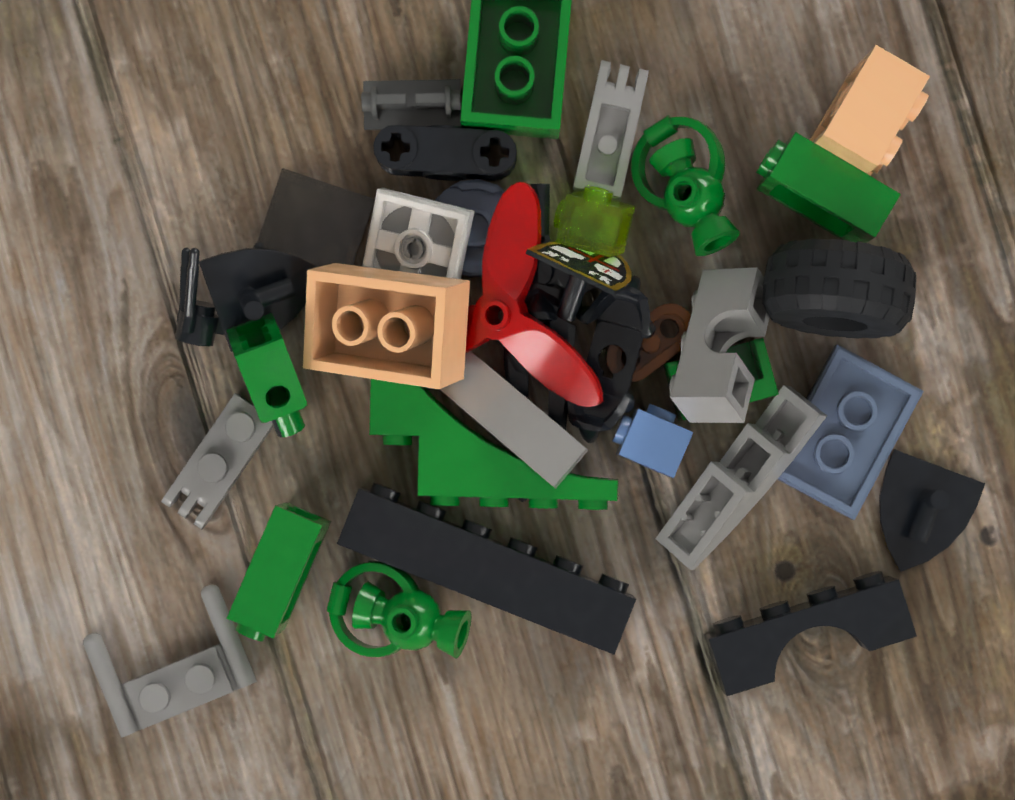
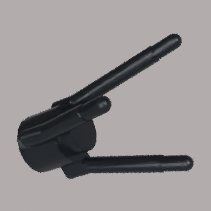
M257 242L253 248L264 249V245L261 242ZM183 248L180 267V302L175 339L191 345L210 347L214 344L215 334H225L219 317L215 314L214 304L196 300L200 251L197 248H192L191 250Z

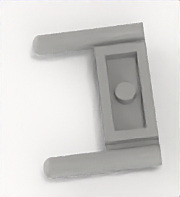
M217 585L205 586L201 591V597L220 644L134 678L126 683H120L102 636L98 633H91L84 638V648L121 738L257 682L239 635L235 630L234 623L226 619L229 611Z

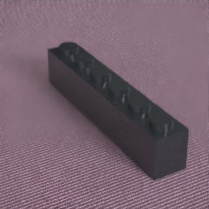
M373 482L371 490L364 487L358 489L338 539V545L615 655L636 602V598L633 595L626 593L629 587L628 583L603 573L599 581L581 575L583 565L556 555L554 562L551 563L535 556L537 547L510 537L507 545L489 537L492 529L474 521L465 519L462 527L446 521L444 517L447 511L419 500L416 508L398 501L400 492Z

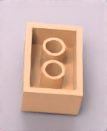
M875 45L847 75L810 141L869 176L873 172L877 174L883 165H889L902 144L903 139L896 136L899 130L902 131L909 121L913 122L925 105L929 95L922 90L930 76Z
M340 263L308 269L303 369L434 389H442L463 380L470 280Z

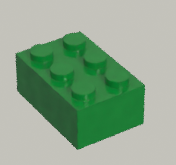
M471 0L460 118L461 127L467 129L499 130L508 135L559 139L572 0Z

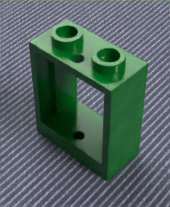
M797 132L786 143L778 139L773 148L769 149L756 171L757 174L763 177L757 187L758 191L845 241L867 243L874 239L901 195Z
M288 502L275 505L226 618L238 623L235 629L238 633L263 642L265 636L274 639L286 628L331 524L330 520Z

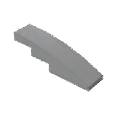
M471 351L465 354L464 379L440 389L555 489L588 452L586 447Z
M782 386L778 392L779 395L775 396L756 424H746L720 462L711 461L655 538L690 570H694L758 503L827 417L825 413L791 386Z

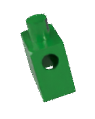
M273 313L264 315L258 320H251L227 329L226 332L234 357L260 422L267 423L272 421L278 437L292 436L303 430L305 424L299 410L305 408L308 403Z

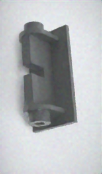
M461 79L363 81L361 103L362 112H364V130H382L391 125L424 127L451 125L461 127Z

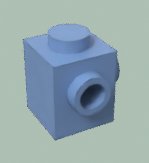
M649 404L646 412L635 409L632 417L623 414L612 442L620 445L616 455L674 478L693 432L673 424L677 415Z

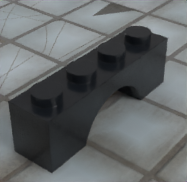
M882 571L871 572L854 578L855 587L839 592L836 591L835 586L820 588L807 593L808 601L790 607L787 600L760 608V617L743 622L741 615H737L713 623L715 631L704 634L721 690L726 696H730L775 682L776 665L783 648L797 634L813 627L831 626L843 629L861 647L868 651L917 637L899 579L891 576L883 577Z

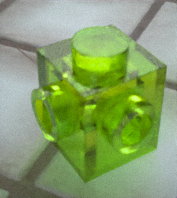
M585 185L584 191L568 193L566 199H562L559 202L554 216V228L558 229L555 242L610 258L623 254L636 206L612 200L614 192Z

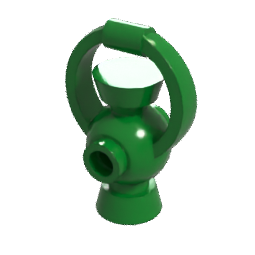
M667 115L643 131L644 134L638 141L632 156V179L636 189L646 201L659 209L666 210L675 222L685 227L695 228L691 233L695 255L707 256L729 246L740 235V231L726 216H719L724 207L725 193L721 183L725 172L724 150L718 137L703 122L689 117H670ZM678 128L698 131L705 139L709 148L710 162L708 170L702 167H693V163L696 161L693 139L682 138L666 144L658 149L649 159V163L661 176L670 178L664 190V199L658 197L649 186L645 173L646 158L651 146L655 147L676 134Z
M381 561L360 563L346 571L337 582H333L326 610L329 612L330 622L338 639L351 651L366 657L389 656L401 649L416 651L427 647L435 640L437 648L457 659L466 645L472 620L470 610H448L445 615H442L439 604L435 599L421 591L414 579L406 571ZM373 571L386 574L394 579L403 590L396 593L389 600L385 598V592L367 581L361 587L352 613L353 628L374 629L377 624H381L385 636L391 642V644L386 646H372L358 640L349 631L343 619L352 586L349 584L356 577L366 572Z

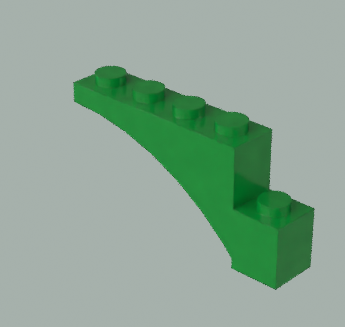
M371 379L369 435H383V445H412V436H419L418 496H430V505L460 506V497H479V506L509 507V498L529 499V508L554 509L558 508V499L578 500V509L607 510L608 501L618 500L619 479L569 473L555 489L517 455L490 442L460 421L427 387Z

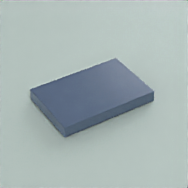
M835 345L806 398L825 413L827 417L777 480L849 519L855 520L924 391L849 350Z

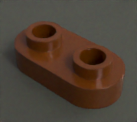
M668 303L658 306L650 312V318L656 330L651 338H644L639 362L636 365L632 383L644 379L681 351V338L683 333L687 331L691 314L687 309L678 304ZM671 320L677 325L678 331L675 337L666 338L661 334L660 325L663 321ZM614 345L609 346L606 352V365L612 375L624 368L621 362L623 349Z

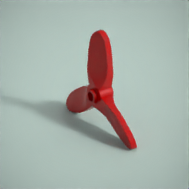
M519 181L511 185L502 194L488 228L482 257L483 295L477 300L475 305L468 306L466 353L490 340H499L535 379L552 392L578 406L592 407L600 405L603 401V390L593 369L562 336L528 313L525 299L537 269L538 259L526 254V251L541 243V209L535 190L528 183ZM500 309H502L503 311L502 321H500L498 318V313Z

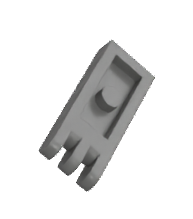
M601 60L572 190L617 200L621 199L649 70L639 68L635 78V87L626 85L630 66L620 64L617 81L613 83L607 81L611 72V62Z
M234 393L161 502L170 508L176 503L181 493L188 496L177 513L186 519L197 504L204 507L194 522V525L202 530L274 427L272 421L261 423L254 405L239 394Z

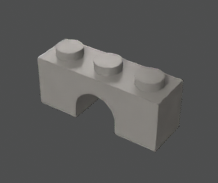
M758 267L703 270L698 290H695L692 296V314L688 329L681 338V356L678 368L671 377L669 386L670 398L689 423L745 422L755 379L737 353H726V351L740 339L765 337L770 317L762 304L764 277Z

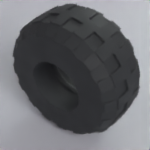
M840 239L789 241L787 244H781L768 257L763 282L762 304L771 321L800 332L857 339L891 337L900 333L906 324L912 320L916 296V272H914L905 255L883 246Z

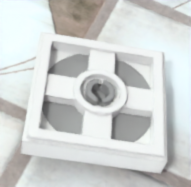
M379 188L376 192L362 266L461 279L475 211L387 188Z

